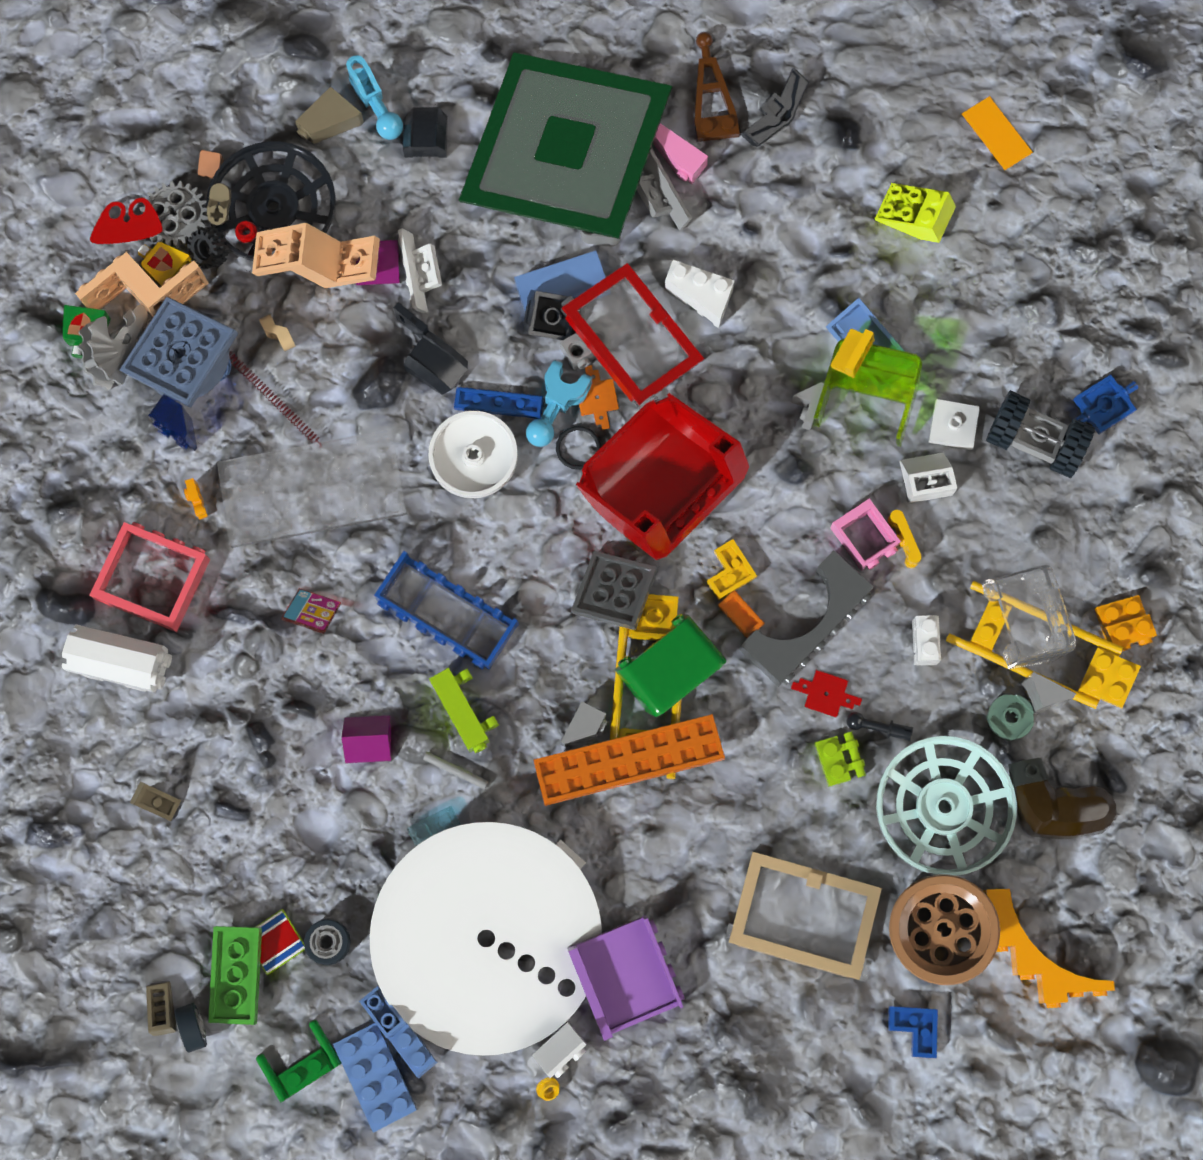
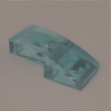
M452 806L413 824L407 830L415 846H417L429 837L461 824Z

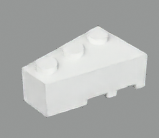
M673 260L666 276L665 289L683 303L697 310L698 314L702 317L705 316L719 329L733 292L734 280Z

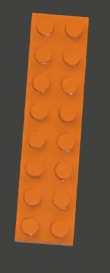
M711 714L534 759L533 761L544 805L547 806L725 760L714 717Z

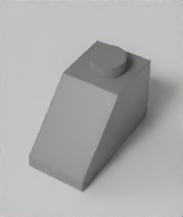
M581 702L561 740V745L567 747L595 738L598 732L603 733L608 724V721L605 720L606 713Z

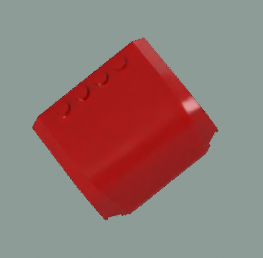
M670 393L667 394L668 397L657 402L652 400L646 403L584 464L580 482L576 483V486L586 500L607 522L655 560L667 557L744 480L750 467L741 443Z

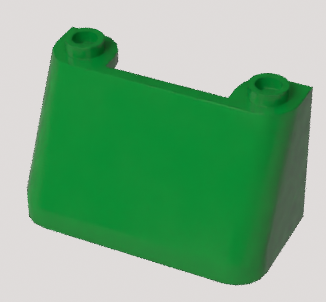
M688 614L676 616L671 621V631L638 657H624L618 662L619 666L614 669L644 710L654 717L665 713L726 663V659Z

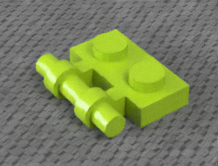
M852 732L843 734L846 741L844 744L839 743L837 736L814 743L828 787L851 781L849 771L855 770L857 778L866 776L864 770L866 765L864 759L861 760L857 748L859 744L854 739ZM849 750L852 763L846 764L843 752Z

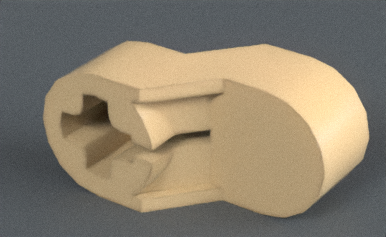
M271 314L259 319L266 336L270 339L279 340L284 352L296 347L287 327L275 325Z

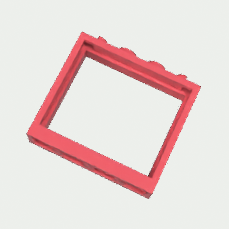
M124 522L92 588L90 596L99 602L177 632L209 564L210 558L205 554L206 551L199 547L193 546L191 549L186 547V543L179 539L173 538L171 541L164 538L165 535L161 532L153 530L151 533L144 530L145 527L138 523L132 522L130 525ZM131 534L196 559L169 617L104 592Z

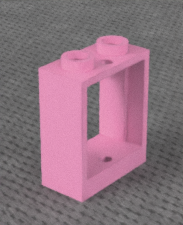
M870 498L834 521L830 527L861 571L865 568L871 570L880 563L879 559L886 556L889 558L894 555L901 543ZM865 515H868L889 545L864 560L843 530Z

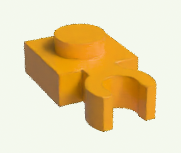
M194 478L185 480L187 488L184 489V494L187 501L193 503L195 514L199 520L207 518L208 515L198 483Z

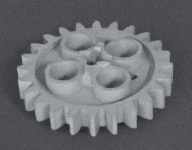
M171 181L170 187H166L162 183L161 190L154 187L155 194L147 193L150 198L148 201L152 204L156 213L164 211L161 215H158L163 231L156 236L150 237L153 243L157 241V243L162 242L169 246L174 244L177 249H179L180 243L187 247V241L189 237H192V232L206 228L204 223H210L207 218V201L202 193L199 194L196 187L192 189L189 183L185 187L182 181H179L177 186ZM177 199H182L179 203H174ZM145 207L139 208L142 213L145 211ZM194 215L191 219L186 220L187 216ZM170 227H176L173 231H168Z

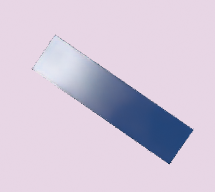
M457 387L454 410L482 411L497 415L540 419L542 417L544 396Z

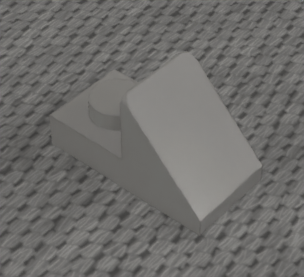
M820 382L793 396L792 403L804 407L800 420L804 421L802 425L804 429H811L825 383Z

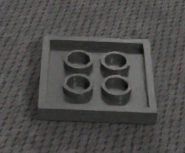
M593 551L571 611L579 616L636 631L658 569L656 566Z

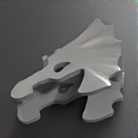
M137 305L134 309H129L123 315L126 325L119 331L112 332L110 336L105 316L86 324L78 332L83 339L82 343L77 347L83 355L81 361L85 368L84 373L92 376L94 386H101L106 391H109L114 382L118 385L125 383L127 375L122 373L120 368L138 342L148 321L144 305Z

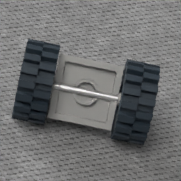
M1010 390L994 419L986 441L1005 450L1011 444L1012 447L1051 463L1050 470L1072 478L1091 444L1095 427L1075 418L1068 426L1028 408L1031 399Z

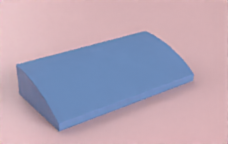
M593 251L516 276L514 280L522 305L526 311L527 297L531 290L576 298L603 280L605 275L597 251ZM609 289L592 301L610 296Z
M860 298L856 299L826 326L840 345H842L850 329L864 333L865 329L874 332L875 341L860 368L880 392L893 385L917 365Z

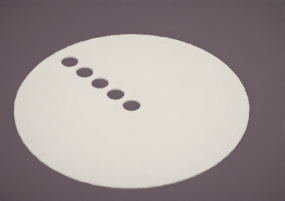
M475 822L455 826L429 837L407 853L395 866L385 881L374 907L370 927V954L376 980L389 1005H393L414 1032L437 1046L451 1051L470 1055H499L527 1048L545 1039L565 1024L576 1012L586 995L567 948L602 934V926L597 902L587 879L575 862L560 847L547 838L520 826L497 822ZM482 930H490L495 935V941L489 947H483L478 943L477 937ZM503 942H510L515 947V954L510 959H502L498 955V947ZM525 954H529L535 959V966L529 972H524L518 967V959ZM543 967H551L555 971V979L550 984H543L538 979V972ZM564 979L572 980L575 984L574 993L570 996L561 995L558 991L560 981Z

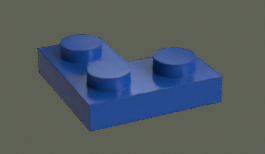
M889 1006L888 1031L912 1032L911 1057L937 1058L938 1009Z

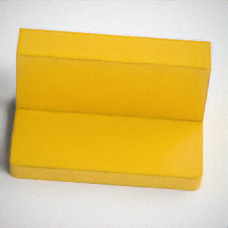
M850 329L831 363V368L854 378L875 341L874 332L865 329L864 333Z

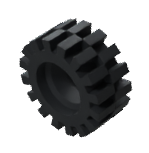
M212 227L192 232V237L188 239L191 243L187 244V248H191V251L188 252L189 255H193L191 260L197 261L196 263L202 269L220 266L223 262H226L227 258L225 256H228L229 252L225 251V249H229V247L224 243L227 240L222 238L223 233L218 232L216 228L212 229ZM206 242L210 247V254L206 249Z

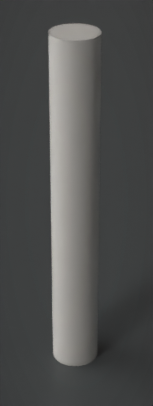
M428 751L423 760L484 790L488 785L489 781Z

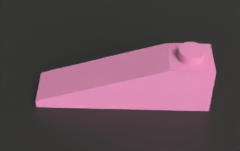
M660 123L653 142L654 146L679 179L693 184L706 168L708 156Z

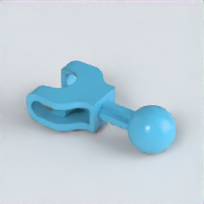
M359 55L352 56L346 63L350 85L365 107L371 106L378 118L376 129L379 135L387 140L398 138L403 132L402 119L396 113L388 112L381 100L383 99L382 90L365 59ZM354 63H359L363 68L353 70L352 66Z
M557 360L552 362L544 376L547 392L545 402L548 406L542 417L530 422L526 429V437L532 445L544 447L553 440L554 428L552 424L559 411L566 413L569 407L584 402L592 386V376L582 374L577 382L572 384L564 383L561 380L563 363Z

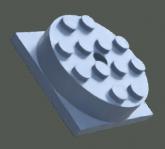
M166 297L120 368V371L153 388L161 396L178 401L191 408L197 398L211 391L222 379L229 362V347L235 340L238 332L182 303Z

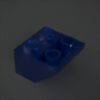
M163 394L148 415L153 421L152 425L158 429V433L167 439L171 436L181 448L187 450L189 447L196 451L197 443L192 418L181 404Z

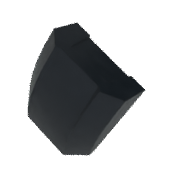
M413 107L405 116L403 133V153L405 158H447L448 116L439 107Z
M531 290L527 297L523 333L557 340H565L576 332L565 319L566 313L562 310L563 306L575 298Z
M429 331L423 335L415 348L407 356L404 367L408 373L443 395L452 390L467 371L468 361L450 345Z

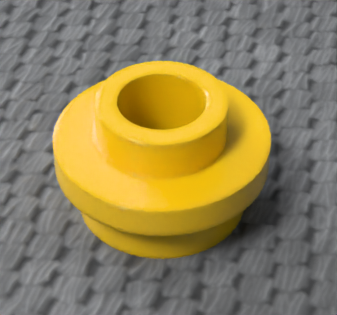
M547 1077L541 1080L536 1086L537 1095L545 1101L555 1099L559 1094L557 1079Z

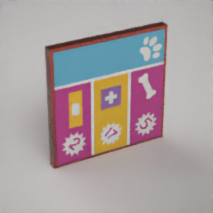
M299 588L281 620L324 634L338 611L341 602Z

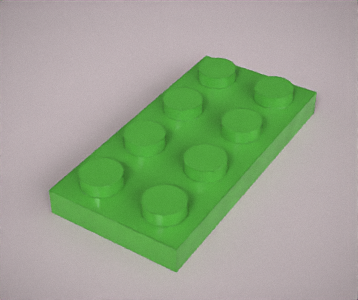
M214 926L208 1023L257 1024L262 927Z

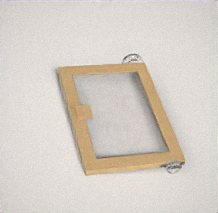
M752 852L734 924H728L725 937L730 938V944L843 977L867 982L872 959L865 956L882 888Z

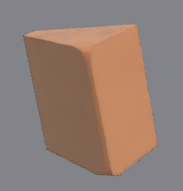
M201 150L198 176L213 178L215 172L224 162L222 155L216 152Z

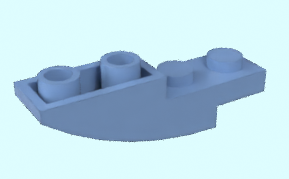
M379 986L359 1001L417 1078H420L438 1063L418 1034L411 1029L393 1005L388 1004Z

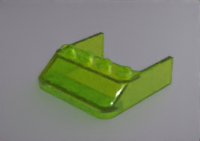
M844 339L840 340V341L836 344L835 350H834V353H833V356H832V359H831V363H832L834 357L836 356V354H837L839 348L841 347V345H842ZM872 344L854 378L831 368L830 363L814 415L815 426L820 427L830 392L834 388L903 403L906 406L896 436V444L898 447H901L918 391L922 372L921 358L916 354Z

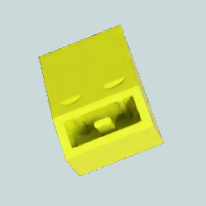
M891 183L875 220L920 240L940 243L956 206L949 192Z

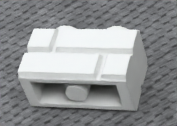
M916 616L912 620L913 650L916 653L914 655V665H937L941 661L939 616Z

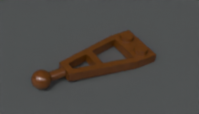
M701 32L696 37V44L702 51V58L699 59L694 120L697 142L739 137L740 134L737 113L716 57H711L710 46L713 39L708 32ZM712 67L717 82L703 84L704 68ZM721 92L728 115L701 118L702 94Z

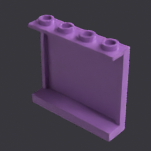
M646 915L567 948L604 1041L612 1038L613 1033L677 1006L683 1008L681 1000L685 999L680 985L676 987L672 978L676 977L671 963L666 965L663 957L667 955L662 941L657 943L654 934L658 933L653 919L648 920Z

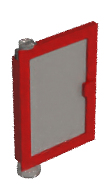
M628 263L575 299L569 296L561 303L563 306L561 311L566 316V321L629 400L633 401L639 409L652 400H655V402L659 401L660 399L656 394L704 360V357Z

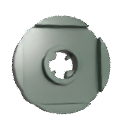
M1006 694L992 702L986 719L994 734L1007 741H1012L1024 737L1031 731L1034 725V710L1029 701L1024 697ZM1006 712H1014L1016 714V717H1014L1017 719L1015 723L1006 720Z

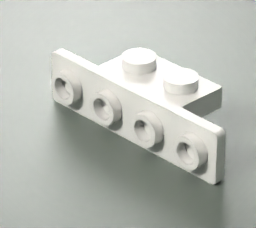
M401 228L398 230V243L402 250V263L406 270V284L410 291V304L413 309L424 314L428 312L424 293L442 286L435 246L427 244L416 249L413 234Z

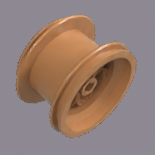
M939 874L924 877L911 884L902 892L891 912L889 932L894 952L907 970L929 983L955 985L975 978L991 963L999 945L1000 924L994 905L977 885L958 876ZM942 899H950L952 901L953 909L950 912L946 913L940 909L939 904ZM920 908L929 909L931 912L930 920L926 922L920 921L917 917L918 910ZM964 913L971 915L973 918L972 925L967 928L961 926L959 922L960 916ZM942 922L947 923V927L951 928V933L946 937L941 936V932L937 931L938 925ZM918 932H925L928 935L929 940L925 946L916 944L914 938ZM962 937L970 941V949L966 952H962L957 948V941ZM938 947H945L947 949L948 958L946 960L939 961L935 958L934 952Z

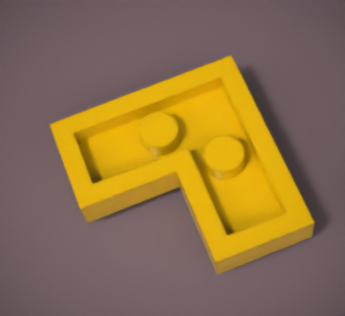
M734 539L714 550V554L725 570L708 579L707 584L718 601L757 578L756 573Z

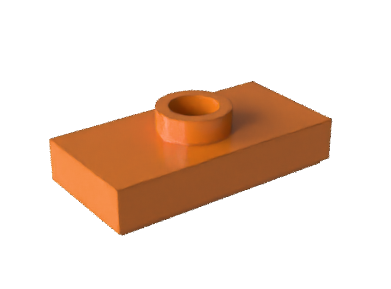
M735 590L717 605L746 638L765 624Z

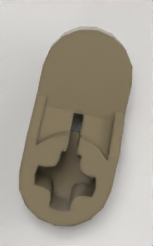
M218 183L210 189L207 218L212 224L223 225L228 220L231 190L227 185Z

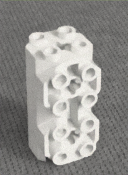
M75 625L73 628L76 629V632L70 631L62 652V658L67 659V664L62 663L64 670L99 681L105 680L125 685L128 688L144 692L150 691L155 693L157 689H163L166 681L164 674L166 668H169L172 662V655L168 654V649L164 645L81 625Z

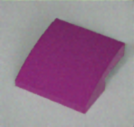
M383 240L379 242L376 280L356 283V285L400 283L398 240Z

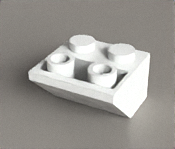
M944 452L900 460L909 503L953 496L957 490L953 467Z
M567 1022L532 1056L549 1078L553 1075L558 1078L569 1068L566 1065L568 1061L573 1058L576 1062L586 1052L584 1047L587 1043Z

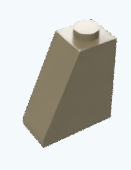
M332 87L327 89L295 121L299 136L305 141L307 139L310 140L313 144L361 126L364 123L361 112Z

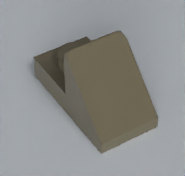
M143 782L139 783L130 801L131 804L169 821L172 820L181 802L180 799Z

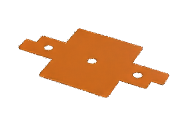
M592 365L585 368V372L589 376L595 375V378L592 379V386L586 399L579 404L581 416L594 414L596 425H602V429H609L607 411L619 409L613 379L601 381L599 370H593Z

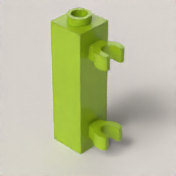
M447 668L429 678L469 753L473 751L475 753L481 752L487 748L486 744L490 742L485 733L495 729L499 724L494 716L479 723L460 689V685L473 679L468 668L456 676H453L450 669Z

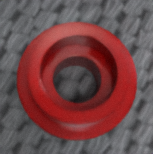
M242 221L237 225L235 235L239 241L249 243L256 238L257 229L253 223ZM245 231H250L249 234L243 235Z

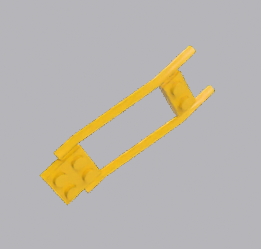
M976 581L972 582L970 589L989 596L991 599L987 604L971 642L950 633L947 636L946 642L986 658L1024 677H1028L1035 671L992 652L1012 607H1015L1098 646L1078 691L1046 676L1043 677L1076 693L1073 700L1094 709L1097 708L1100 700L1121 709L1123 708L1141 668L1140 665L1120 657L1124 647L1100 638L1005 593Z
M649 594L636 631L619 626L616 668L619 666L618 662L626 657L627 637L658 641L671 631V621L677 616L679 597ZM616 671L610 740L648 731L629 728L620 729L624 682ZM682 699L672 706L671 725L680 723ZM676 773L668 774L666 778L676 779Z

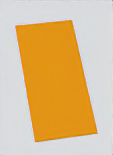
M990 96L962 113L963 117L1004 170H1007L1033 153Z

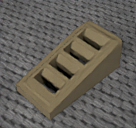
M164 982L146 986L148 1033L153 1036L175 1033L176 1020L171 983ZM165 992L164 996L154 997L153 995L154 993ZM165 1002V1005L155 1007V1003ZM166 1012V1015L156 1017V1013ZM166 1022V1024L157 1026V1023Z

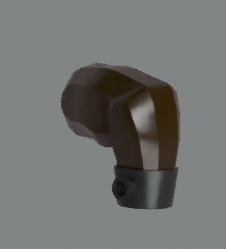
M1041 758L1023 760L1008 765L1010 779L1016 795L1017 814L1029 836L1073 839L1099 835L1110 828L1116 816V803L1105 789L1093 785H1084L1074 789H1054L1048 782L1050 779Z

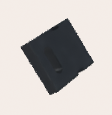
M399 302L395 304L393 309L398 321L419 338H422L425 333L429 332L428 325L418 319Z

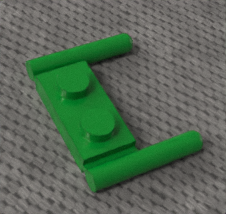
M317 1020L310 1021L309 1027L322 1048L279 1076H276L264 1054H259L256 1057L258 1065L280 1103L342 1064Z

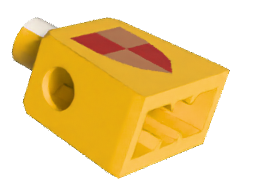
M158 242L153 249L144 244L138 250V255L144 259L141 262L142 268L159 287H162L168 278H173L178 274L184 265L192 262L188 254L162 242Z

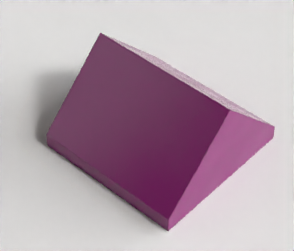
M390 715L344 718L341 738L346 764L392 761Z

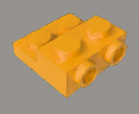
M1139 595L1098 606L1094 609L1105 640L1124 647L1122 652L1131 649L1130 645L1136 643L1139 646L1150 644L1153 642L1152 639L1157 636L1150 614L1146 615Z

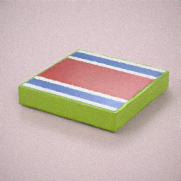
M281 909L256 926L262 927L260 965L266 975H270L305 951L304 941L284 909Z

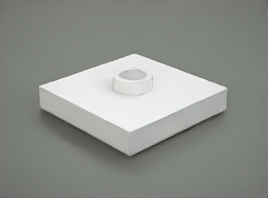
M936 399L928 443L972 450L975 441L979 406Z

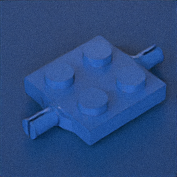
M1112 375L1107 376L1073 399L1081 410V415L1075 419L1081 422L1087 421L1095 427V431L1100 435L1137 410L1130 401L1129 394L1137 390L1138 385H1135L1136 382L1132 381L1123 388L1115 381Z

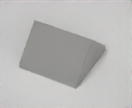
M1035 672L1026 677L1022 682L1026 698L1032 705L1034 713L1064 705L1076 695V693Z

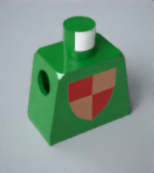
M64 305L63 339L69 346H73L71 354L73 357L82 359V352L77 346L82 343L83 339L78 332L86 324L105 316L108 328L111 318L105 310Z

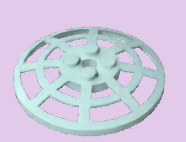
M937 736L917 741L903 749L893 758L885 769L879 783L876 810L882 833L890 847L900 858L909 865L926 873L958 876L983 868L1001 854L1014 831L1017 818V801L1008 773L990 752L966 739ZM934 745H955L972 752L965 763L954 759H937ZM925 747L927 761L913 768L906 777L894 770L897 764L907 755ZM979 757L986 760L995 770L1004 788L993 791L989 790L985 780L973 769ZM938 766H951L960 769L955 780L941 779ZM929 768L932 782L924 788L911 781L918 773ZM968 775L977 782L982 790L981 794L971 796L963 786ZM891 778L900 785L896 798L897 813L884 816L883 794L886 783ZM906 789L918 796L916 809L903 811V799ZM1007 797L1008 817L1005 830L1001 835L990 829L993 818V800ZM945 800L949 802L951 809L948 813H943L939 810L938 805L940 801ZM985 802L986 814L982 825L971 817L973 805ZM919 818L926 827L920 839L911 831L906 822L907 820ZM899 822L906 836L916 845L911 857L904 853L895 843L888 831V824ZM966 826L977 832V835L971 841L960 846L956 832ZM934 833L947 835L950 848H937L928 844ZM984 837L997 843L994 849L983 859L972 865H966L962 853L975 847ZM924 851L936 855H953L957 869H937L919 863V860Z

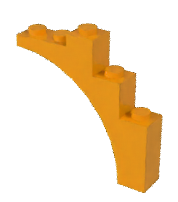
M1010 889L983 890L994 905L999 919L1000 939L996 952H1008V947H1010L1013 975H1020V980L1035 979L1034 975L1036 974L1039 1003H1046L1047 1008H1061V1003L1068 1002L1067 993H1069V997H1084V992L1093 991V996H1108L1107 991H1115L1114 981L1094 980L1076 975L1059 967L1044 956L1030 941L1021 927L1013 908Z

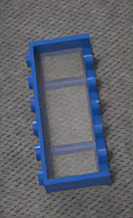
M405 551L402 552L374 595L378 601V606L386 611L392 609L397 612L395 616L406 623L410 620L416 624L415 628L423 634L431 633L435 636L433 639L443 646L446 643L452 646L454 653L462 658L465 655L473 659L471 663L482 670L484 667L489 670L491 669V666L511 635L519 626L518 620L515 618L511 620L503 615V612L495 607L493 609L485 604L484 600L480 597H474L467 593L462 586L449 582L441 573L436 574L428 569L427 565L419 561L418 563L413 560Z

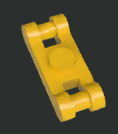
M894 510L888 517L887 523L891 528L895 529L896 536L901 541L899 547H902L906 554V567L912 569L920 562L921 553L903 512Z

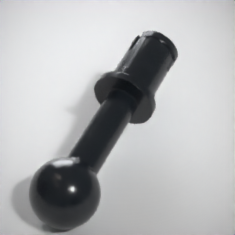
M859 712L850 713L846 719L848 727L852 730H859L863 727L888 733L887 738L891 736L911 741L913 727L893 723V720H891L890 724L865 719Z

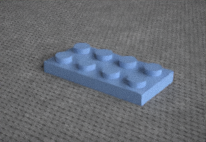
M376 1023L333 1044L373 1133L417 1110L387 1042Z

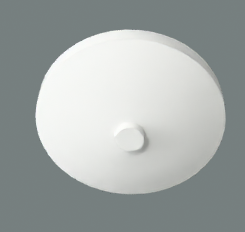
M465 411L449 417L436 429L430 441L428 456L433 475L443 488L460 497L482 498L497 492L511 479L517 466L518 451L513 433L501 419L482 411Z

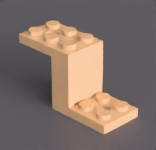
M308 223L257 232L252 274L263 276L293 271L324 288L376 280L380 238L369 236L340 242Z
M125 252L123 255L117 256L106 269L100 270L90 282L84 283L75 294L86 308L100 310L127 289L141 305L145 306L146 311L154 317L166 297L184 304L209 283L198 264L193 260L190 264L184 265L173 278H168L163 283V286L159 288L134 259Z

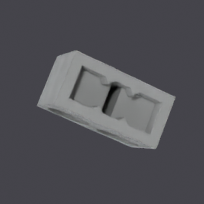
M597 321L589 325L610 351L611 341L599 322ZM577 333L560 342V350L573 371L578 368H586L591 363L590 361L596 359ZM575 350H580L583 352V354L580 356H574L572 355V352Z

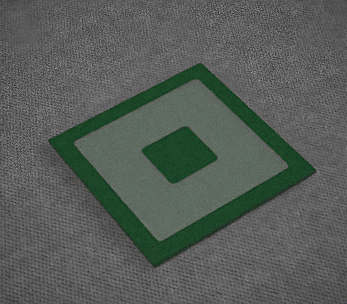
M513 52L460 194L459 202L620 239L667 105L672 85Z

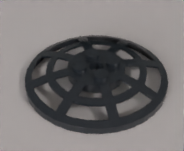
M267 141L244 147L222 163L210 182L206 207L208 206L211 187L221 183L226 174L236 164L245 159L250 169L249 172L238 180L233 189L230 188L231 204L229 218L231 221L223 225H215L210 222L212 229L216 228L218 232L236 229L237 225L242 221L253 222L260 228L259 232L287 227L296 219L307 221L306 223L311 226L313 223L325 224L321 231L327 233L336 210L334 184L323 163L306 149L291 143ZM269 151L287 152L284 165L268 164L258 167L252 155ZM296 155L310 162L322 176L311 183L302 172L293 168ZM282 172L279 181L271 180L265 182L262 173ZM290 175L298 178L305 187L295 192L288 185ZM250 179H255L257 186L249 195L240 192ZM327 184L330 196L328 216L317 214L318 199L316 190ZM310 194L311 212L300 211L299 200ZM236 200L247 204L248 215L236 218ZM271 202L279 203L275 210L268 209V205ZM256 238L249 242L253 245L248 254L234 247L228 240L224 242L225 245H228L229 250L236 255L250 261L254 260Z

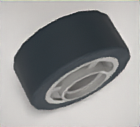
M329 919L320 920L311 925L304 938V947L309 958L323 965L336 964L343 960L349 952L351 945L350 934L346 927L337 921ZM329 935L333 939V944L329 949H325L322 946V940Z
M191 1003L176 1008V1026L186 1051L190 1053L206 1047V1030L196 1005Z

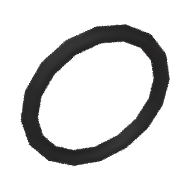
M574 426L567 428L560 434L556 441V453L558 459L565 466L571 469L582 470L584 464L573 465L562 457L560 445L563 438L568 433L577 430L587 432L594 438L596 452L601 448V443L593 430L584 426Z

